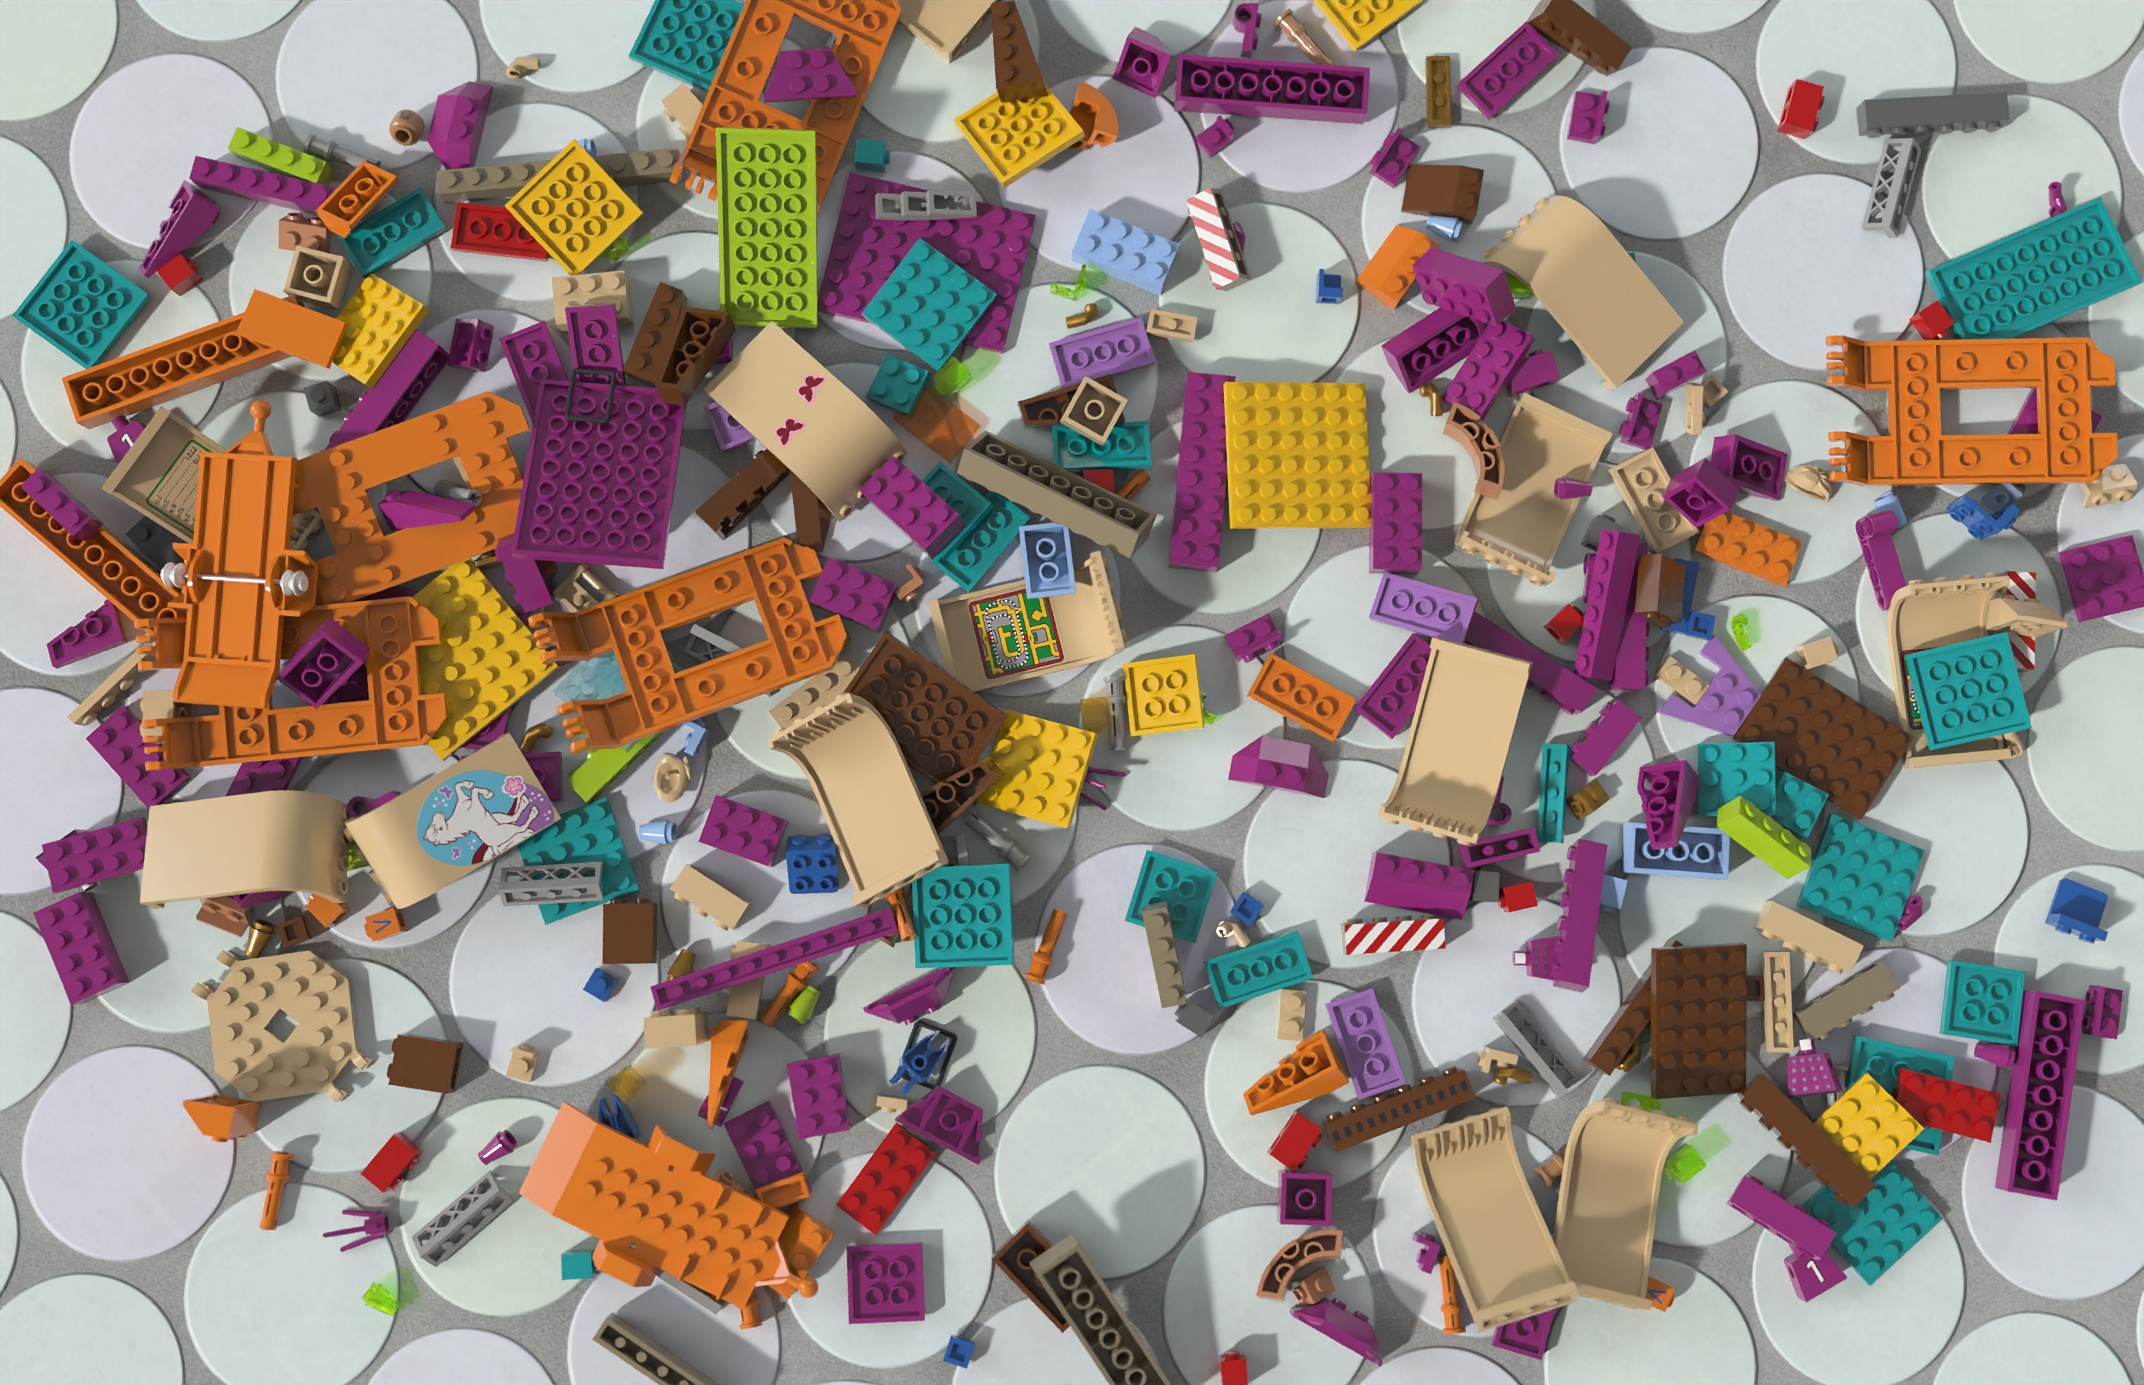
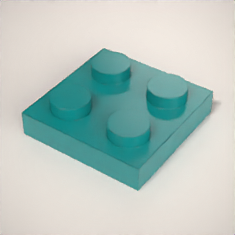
M886 355L866 394V398L869 401L910 417L931 374L925 369Z

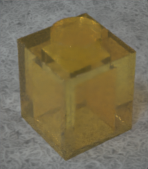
M1104 697L1080 699L1082 729L1096 734L1103 733V729L1107 728Z
M629 1065L624 1067L607 1086L625 1103L630 1101L647 1082Z

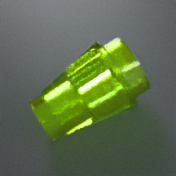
M373 1282L361 1298L366 1302V1306L388 1314L391 1317L401 1305L381 1283L378 1285Z

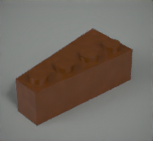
M1015 1L992 3L995 80L1001 102L1006 103L1048 96Z
M1541 0L1527 20L1538 34L1593 67L1598 73L1606 76L1619 69L1632 49L1629 44L1573 0Z
M663 282L659 283L623 368V371L629 378L656 388L655 385L681 312L687 304V297L683 290Z
M683 307L655 385L663 403L687 405L736 331L729 312Z
M1111 374L1092 379L1117 393ZM1081 383L1018 401L1017 407L1024 428L1064 425L1060 423V420ZM1123 411L1116 423L1125 422Z
M768 449L760 450L753 457L750 464L739 470L734 478L700 506L695 513L714 533L724 540L790 474V469Z
M989 756L920 793L938 836L1005 775Z

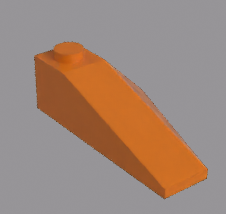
M720 1020L718 1027H713L709 1036L711 1056L708 1128L713 1129L749 1038L748 1022L744 1020Z
M1323 1030L1301 1041L1295 1047L1297 1050L1289 1058L1281 1059L1278 1062L1279 1067L1270 1075L1265 1074L1243 1094L1251 1116L1329 1094L1349 1083L1344 1067Z

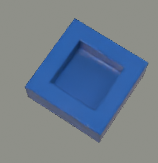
M1690 611L1685 636L1707 641L1711 640L1716 616Z
M1243 891L1229 912L1251 926L1264 905Z
M595 968L583 990L606 1002L619 980L601 969Z
M951 1335L943 1361L967 1369L975 1342Z

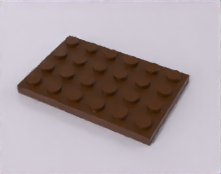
M887 631L882 635L843 692L862 697L874 706L893 732L907 765L934 784L976 763L1008 717L999 708Z
M1785 657L1763 689L1759 700L1732 739L1737 743L1775 742V761L1778 769L1829 794L1827 800L1857 819H1862L1914 737Z
M1730 943L1651 948V1097L1654 1099L1741 1093L1746 1088L1747 944Z

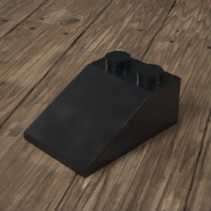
M144 516L125 533L137 548L161 570L169 562L175 565L178 563L184 564V559L172 548L173 543H189L147 516Z

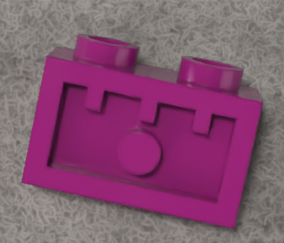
M1581 91L1575 92L1567 134L1568 140L1595 144L1599 137H1603L1606 129V122H1603L1604 114H1607L1610 100L1607 99L1608 91H1602L1600 95Z
M1399 127L1395 133L1390 131L1383 142L1385 148L1382 152L1377 151L1370 162L1373 165L1370 174L1392 188L1396 186L1420 150L1419 145L1401 134L1403 129Z
M456 319L448 366L486 372L494 326L479 319Z
M1638 392L1633 398H1629L1626 405V411L1629 413L1627 419L1622 421L1619 429V434H1622L1620 442L1648 450L1652 444L1663 403L1644 398V393Z
M1269 614L1224 636L1237 662L1244 660L1245 663L1257 658V652L1263 649L1269 652L1280 646L1279 641L1283 638L1282 634L1278 633Z
M2089 985V990L2085 994L2086 1014L2082 1018L2083 1034L2117 1040L2123 990Z

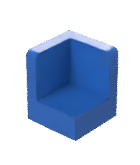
M1319 269L1316 283V303L1340 304L1343 297L1341 276L1324 274V269Z

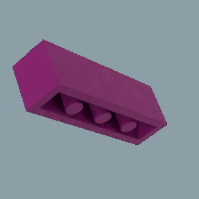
M1751 1175L1749 1178L1743 1176L1726 1204L1813 1260L1818 1261L1822 1259L1836 1235V1232L1831 1230L1832 1226L1822 1219H1813L1808 1215L1809 1211L1798 1204L1793 1206L1786 1202V1197L1780 1192L1767 1190L1763 1187L1764 1183Z

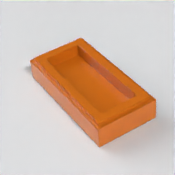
M804 1172L755 1189L759 1201L776 1209L812 1196Z

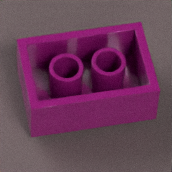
M828 557L811 596L810 603L817 608L834 615L839 614L844 619L880 633L895 599V591L899 588L895 583Z
M329 617L283 664L276 679L314 708L318 709L364 663L370 647Z
M715 795L698 842L762 865L773 867L789 821Z
M839 1053L788 1063L787 1069L799 1139L850 1130L852 1125Z

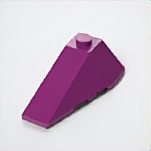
M186 180L183 181L169 205V208L172 209L169 219L166 221L162 220L159 226L161 228L159 240L155 239L151 243L140 266L143 275L147 278L151 277L158 269L208 230L211 223L215 224L220 216V207L216 201Z
M398 489L386 493L385 499L377 504L390 530L460 522L476 510L474 504L412 490L399 492Z
M1686 760L1640 767L1637 789L1638 794L1641 796V806L1646 816V827L1653 850L1677 847L1696 797L1698 775Z

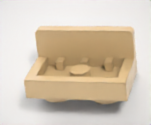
M2126 463L2108 466L2091 483H2079L2086 495L2082 504L2084 508L2131 500L2138 483Z

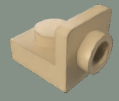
M524 1043L511 1047L512 1057L506 1076L532 1082L540 1052L534 1051V1046Z
M1484 1047V1051H1480L1478 1055L1477 1065L1480 1066L1479 1071L1489 1073L1492 1059H1494V1065L1508 1068L1509 1063L1517 1064L1519 1055Z
M879 1094L876 1106L882 1107L881 1111L896 1113L897 1109H900L902 1113L911 1104H908L909 1098Z

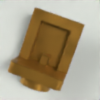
M1594 779L1577 793L1568 797L1566 804L1576 818L1580 820L1596 811L1610 798L1597 779Z

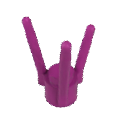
M1088 767L1087 772L1120 777L1126 776L1125 772ZM1086 773L1084 783L1103 789L1106 788V784L1088 778V773ZM1081 790V796L1102 810L1107 809L1100 801L1084 790Z
M342 1210L344 1215L369 1217V1219L364 1221V1226L327 1232L323 1234V1237H335L364 1231L366 1235L370 1234V1236L341 1247L340 1251L344 1252L370 1241L384 1238V1235L389 1233L387 1214H381L380 1210L372 1212Z

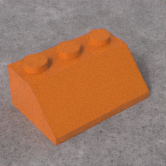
M363 161L318 207L316 212L328 230L346 238L390 192L399 179L397 176Z
M1396 225L1357 278L1355 284L1394 310L1416 280L1412 265L1431 247L1437 249L1439 244L1420 231Z
M207 1095L183 1100V1107L203 1135L212 1136V1141L228 1142V1140H237V1137L244 1138L246 1134L256 1132L261 1102L219 1095Z
M795 1203L788 1213L790 1216L781 1232L779 1241L790 1268V1273L803 1279L836 1232ZM786 1282L769 1285L788 1300L797 1288Z

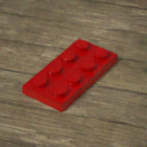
M457 202L451 241L452 251L548 262L549 253L506 207Z
M1900 1068L1893 1099L1922 1126L1991 1143L2001 1093Z
M896 1122L836 1206L877 1235L933 1158L936 1151Z

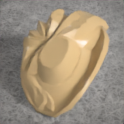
M1816 465L1794 467L1786 473L1784 479L1796 491L1813 499L1823 500L1824 503L1831 496L1832 488L1830 484L1834 483L1829 481L1827 471H1822V468Z
M663 753V757L655 767L654 787L657 796L662 801L673 802L684 794L687 784L691 780L690 766L687 756L684 759H680L674 753Z

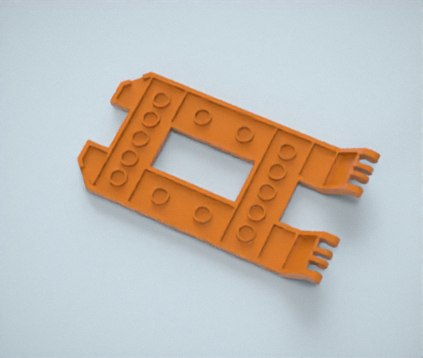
M746 0L686 147L678 159L669 181L678 184L681 173L685 170L691 173L685 184L686 189L691 190L695 178L698 176L700 179L695 193L701 194L705 181H710L714 185L710 189L708 197L716 201V127L816 130L818 215L900 15L901 7L898 0ZM794 16L838 35L832 52L857 91L856 98L811 100L804 120L759 101Z
M1844 335L1826 337L1827 346L1842 347V352L1831 351L1826 354L1827 360L1842 361L1826 363V369H1839L1843 371V376H1828L1827 386H1841L1856 391H1887L1889 436H1863L1847 431L1829 432L1828 441H1843L1845 443V448L1834 447L1829 449V455L1845 456V458L1829 459L1830 466H1845V472L1836 471L1829 474L1830 482H1845L1859 486L2091 483L2118 458L2117 433H2092L2090 387H2113L2115 385V362L2109 355H2104L2095 347L2096 344L2088 337L1861 341ZM2037 388L2038 434L1941 435L1940 390Z
M487 391L297 460L295 483L300 485V488H295L292 517L318 508L336 552L332 556L315 561L318 565L315 606L348 603L494 550L497 547L499 538L514 534L523 476L507 438L531 430L522 407ZM459 456L472 489L478 490L482 494L478 496L482 497V502L475 506L476 510L460 522L405 528L385 536L367 489Z
M783 537L577 612H541L529 617L528 622L532 628H537L543 624L550 625V628L537 630L533 633L534 640H539L536 642L537 648L543 650L550 646H557V649L541 654L542 664L546 665L556 661H587L614 651L627 688L626 692L603 700H571L557 707L561 716L569 715L572 712H579L580 715L563 721L564 729H568L565 731L567 738H575L581 734H586L587 739L574 741L570 744L572 753L577 754L586 750L616 749L832 670L848 637L839 614L818 622L814 620L801 583L821 576L822 568L815 550L797 545L792 540ZM755 600L769 640L675 673L661 633Z
M414 597L317 605L301 616L284 615L281 660L289 659L329 617L370 647L366 657L369 700L321 705L318 709L313 706L273 709L271 694L267 709L219 706L220 715L142 720V727L144 729L162 727V736H145L143 738L144 743L163 742V746L144 748V753L146 754L164 753V761H147L145 763L146 771L197 768L427 745L449 719L447 693L422 695L418 647L443 644L441 620ZM147 618L134 620L136 629L154 627V636H137L136 643L155 642V646L137 647L136 649L138 654L156 652V661H139L138 670L181 669L184 659L187 618Z

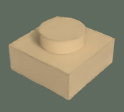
M1713 374L1700 384L1706 391V402L1703 405L1707 409L1728 392Z

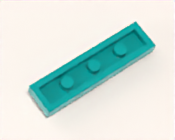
M1543 744L1537 831L1538 842L1564 843L1570 745Z

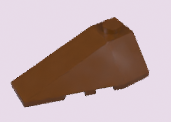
M790 470L797 544L802 547H809L815 550V552L823 551L832 513L809 487Z

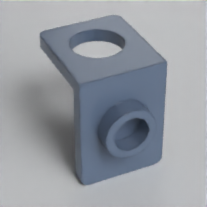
M2011 483L1997 484L1981 498V501L1995 513L2022 497L2026 486L2024 484Z

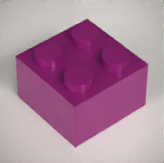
M1704 458L1671 477L1662 497L1697 528L1730 510L1740 489L1711 462Z
M1279 1170L1277 1221L1280 1224L1331 1226L1332 1174L1329 1171L1295 1170L1294 1172L1293 1170Z

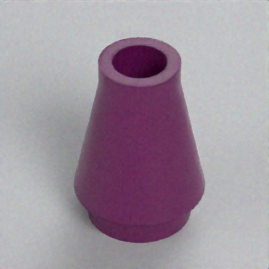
M1566 476L1556 478L1554 495L1561 500L1591 496L1592 494L1591 482Z
M1977 1042L1974 1057L1981 1058L2003 1069L2005 1067L2011 1068L2015 1060V1048L2010 1047L2009 1044H1982Z
M507 1130L498 1132L485 1148L478 1153L479 1159L483 1164L488 1165L492 1161L512 1153L517 1146V1141L512 1133Z

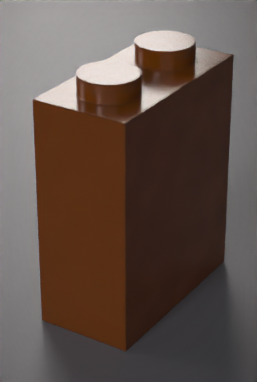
M1662 553L1639 555L1635 613L1643 616L1646 621L1655 622L1659 627H1671L1672 623H1681L1685 566Z
M650 898L635 899V904H625L626 899H610V904H603L602 964L657 963V904L650 903Z
M406 1033L398 1034L397 1038L393 1040L391 1048L394 1057L387 1070L388 1085L444 1094L455 1092L464 1042Z

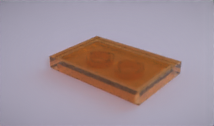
M927 384L911 416L909 417L898 412L893 418L896 423L950 464L980 428V424Z

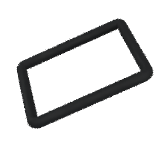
M573 369L570 377L565 418L570 421L609 422L616 373L607 370ZM576 373L611 376L605 418L570 416Z
M916 1021L903 1055L910 1050L919 1026L932 1031L939 1030L940 1034L953 1038L936 1084L933 1085L928 1082L919 1083V1085L933 1090L942 1083L958 1038L952 1032L922 1021ZM904 1073L901 1077L908 1081H911L912 1079L909 1075H906Z

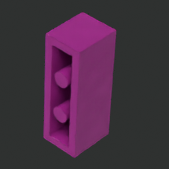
M37 469L20 486L73 537L87 541L103 525L54 476L43 470Z
M514 534L499 538L495 554L499 563L503 562L506 568L504 574L508 584H513L516 591L514 592V598L517 605H522L526 613L553 604V590L540 560L512 558L511 550Z
M1619 700L1612 703L1608 701L1599 711L1601 717L1597 722L1593 720L1584 730L1586 736L1582 741L1578 739L1570 748L1569 760L1590 777L1598 774L1641 719V717Z
M1534 827L1480 839L1476 844L1472 843V846L1457 845L1461 865L1464 869L1540 852Z

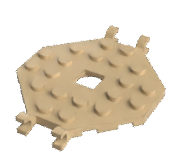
M230 950L227 952L221 951L216 959L232 968L216 991L205 982L202 984L197 983L191 990V992L205 999L208 1003L215 1072L253 1102L324 1091L333 1101H343L348 1092L334 1082L352 1060L354 1065L361 1070L363 1068L367 1069L373 1062L370 1057L359 1051L358 1040H356V1020L350 991L352 990L351 980L312 950L248 960H240ZM280 1009L299 1023L285 1042L268 1031L269 1023Z

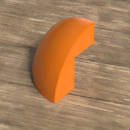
M1081 81L1069 114L1082 128L1085 137L1068 148L1088 150L1089 146L1093 144H1098L1103 148L1114 142L1118 137V119L1108 99L1096 88Z

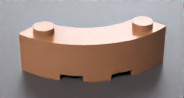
M1454 402L1443 434L1460 443L1470 455L1476 472L1474 492L1497 500L1502 490L1505 475V462L1503 461L1500 449L1501 445L1493 430L1487 427L1478 414Z
M1341 1230L1315 1231L1286 1244L1264 1270L1258 1285V1298L1284 1302L1291 1282L1304 1268L1321 1260H1341L1344 1232Z

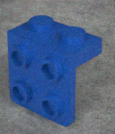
M1966 495L1946 507L1950 512V516L1955 521L1963 523L1968 528V532L1980 540H1984L1994 534L1996 535L2003 529L2007 530L2016 522L2015 516L2020 511L2014 504H2011L1990 516Z
M827 833L817 836L797 834L788 837L786 860L789 891L792 894L834 893L839 890L838 848L832 835Z
M2061 879L2045 923L2056 927L2055 930L2057 932L2077 935L2079 940L2086 943L2094 944L2095 941H2105L2108 932L2098 927L2108 896L2103 892L2072 880Z

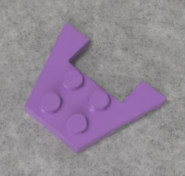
M1712 635L1711 640L1707 641L1699 652L1700 655L1719 667L1718 672L1709 683L1708 689L1693 707L1676 695L1670 694L1658 713L1733 736L1761 695L1715 635Z

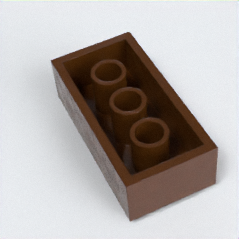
M1027 1219L992 1255V1260L1063 1333L1070 1325L1030 1265L1032 1260L1054 1245Z

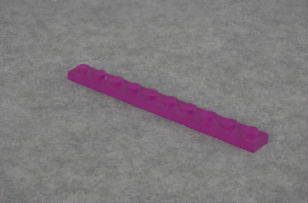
M888 908L651 986L650 989L657 1011L898 932L892 909Z

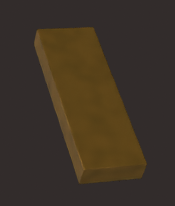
M1426 56L1427 128H1451L1450 56Z

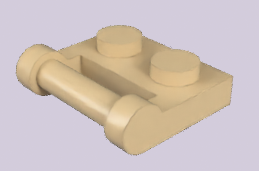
M581 563L553 592L572 612L599 604L577 582L581 577L604 597L600 603L620 596L616 591H611L589 570L590 567L586 563Z

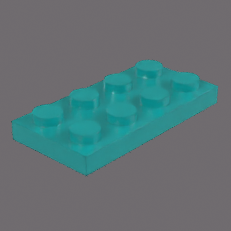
M419 187L359 223L346 238L339 235L338 239L361 276L366 279L371 273L378 272L444 232L447 228L422 188Z
M1148 421L1115 423L1103 446L1066 425L1052 426L1054 464L1071 473L1084 472V470L1151 469L1152 467Z
M989 491L985 498L994 507L945 561L937 555L931 562L968 593H971L1019 534V527L1025 526L1030 520L1026 513L997 492Z
M1298 931L1203 961L1218 1009L1313 979Z

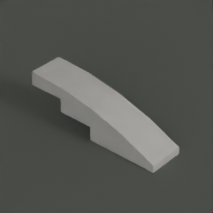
M929 189L927 193L903 191L902 194L877 193L875 196L876 220H941L977 216L976 192Z

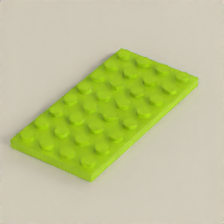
M716 127L720 311L730 313L734 326L766 327L773 321L778 327L818 328L816 130Z

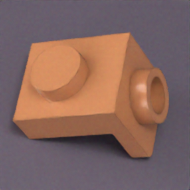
M910 563L906 568L913 579L895 591L901 603L905 600L911 602L919 596L918 591L925 587L922 580L926 577L918 566L913 568Z
M1325 1267L1316 1269L1302 1279L1293 1280L1290 1284L1293 1289V1295L1300 1305L1314 1304L1335 1291V1287Z

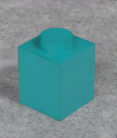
M857 139L854 158L856 170L885 173V165H890L891 150H887L886 141Z
M595 1249L571 1250L562 1253V1280L595 1277L597 1271H600L596 1268L592 1259Z

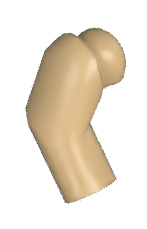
M539 57L515 58L507 67L506 74L508 78L516 80L528 69L539 70L540 59Z
M2016 731L2003 734L2005 747L2011 750V758L2020 756L2023 752V745Z
M1223 921L1218 924L1216 928L1218 936L1234 938L1241 949L1251 943L1239 923Z

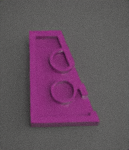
M108 599L105 600L104 605L95 612L93 610L85 615L86 618L74 627L70 626L46 644L54 668H61L127 643L118 608Z

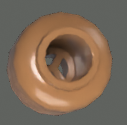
M408 109L398 111L390 123V135L397 143L404 146H412L420 140L424 132V121L415 111Z

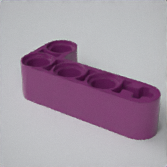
M1892 510L1867 515L1856 521L1857 536L1878 605L1883 611L1889 610L1895 592L1907 586L1891 533L1896 531L1898 527L1896 515Z

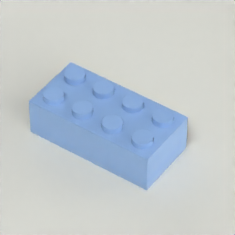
M1089 209L1072 251V261L1161 295L1178 254L1179 243Z
M1646 823L1623 824L1621 873L1713 880L1728 879L1730 836L1720 829L1685 826L1677 847L1653 850Z

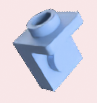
M695 719L684 723L695 729L693 734L689 733L684 741V746L686 747L684 752L697 758L710 731L704 728L706 723Z

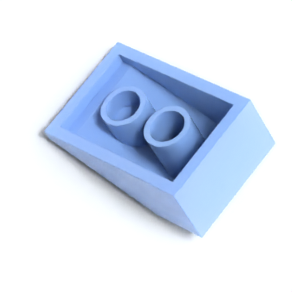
M1056 523L1020 526L1019 533L1027 599L1076 594L1069 529Z

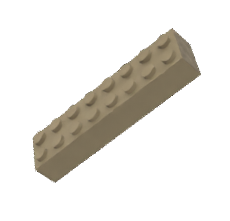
M986 430L964 448L957 471L958 474L964 476L967 480L976 482L991 492H997L1007 497L1011 502L1019 503L1029 508L1030 511L1039 513L1051 519L1052 522L1061 524L1071 529L1074 533L1086 536L1094 540L1096 544L1106 546L1116 551L1117 554L1131 558L1148 539L1157 514Z
M1072 1233L1030 1262L1035 1274L1109 1385H1171Z

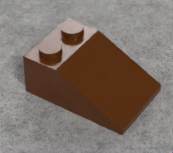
M1409 165L1401 212L1427 217L1430 215L1458 217L1460 221L1471 225L1477 215L1484 169L1462 165Z

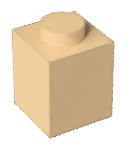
M1831 636L1795 648L1800 665L1806 670L1839 660L1837 656L1838 647L1832 641Z

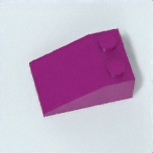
M1736 434L1714 437L1710 462L1740 489V494L1780 501L1787 453Z

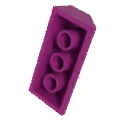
M1440 307L1381 345L1388 365L1410 394L1422 384L1427 383L1467 357L1485 330L1480 320L1465 317L1462 314L1447 311Z
M1375 852L1372 853L1364 902L1462 920L1471 894L1474 870Z

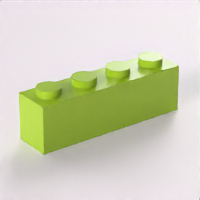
M237 127L228 146V149L237 158L282 176L329 186L335 170L326 161Z
M657 733L616 749L592 750L586 757L588 760L582 766L577 765L568 774L570 778L566 782L586 803H592L662 734Z
M1741 795L1718 808L1717 827L1786 879L1811 867V848Z

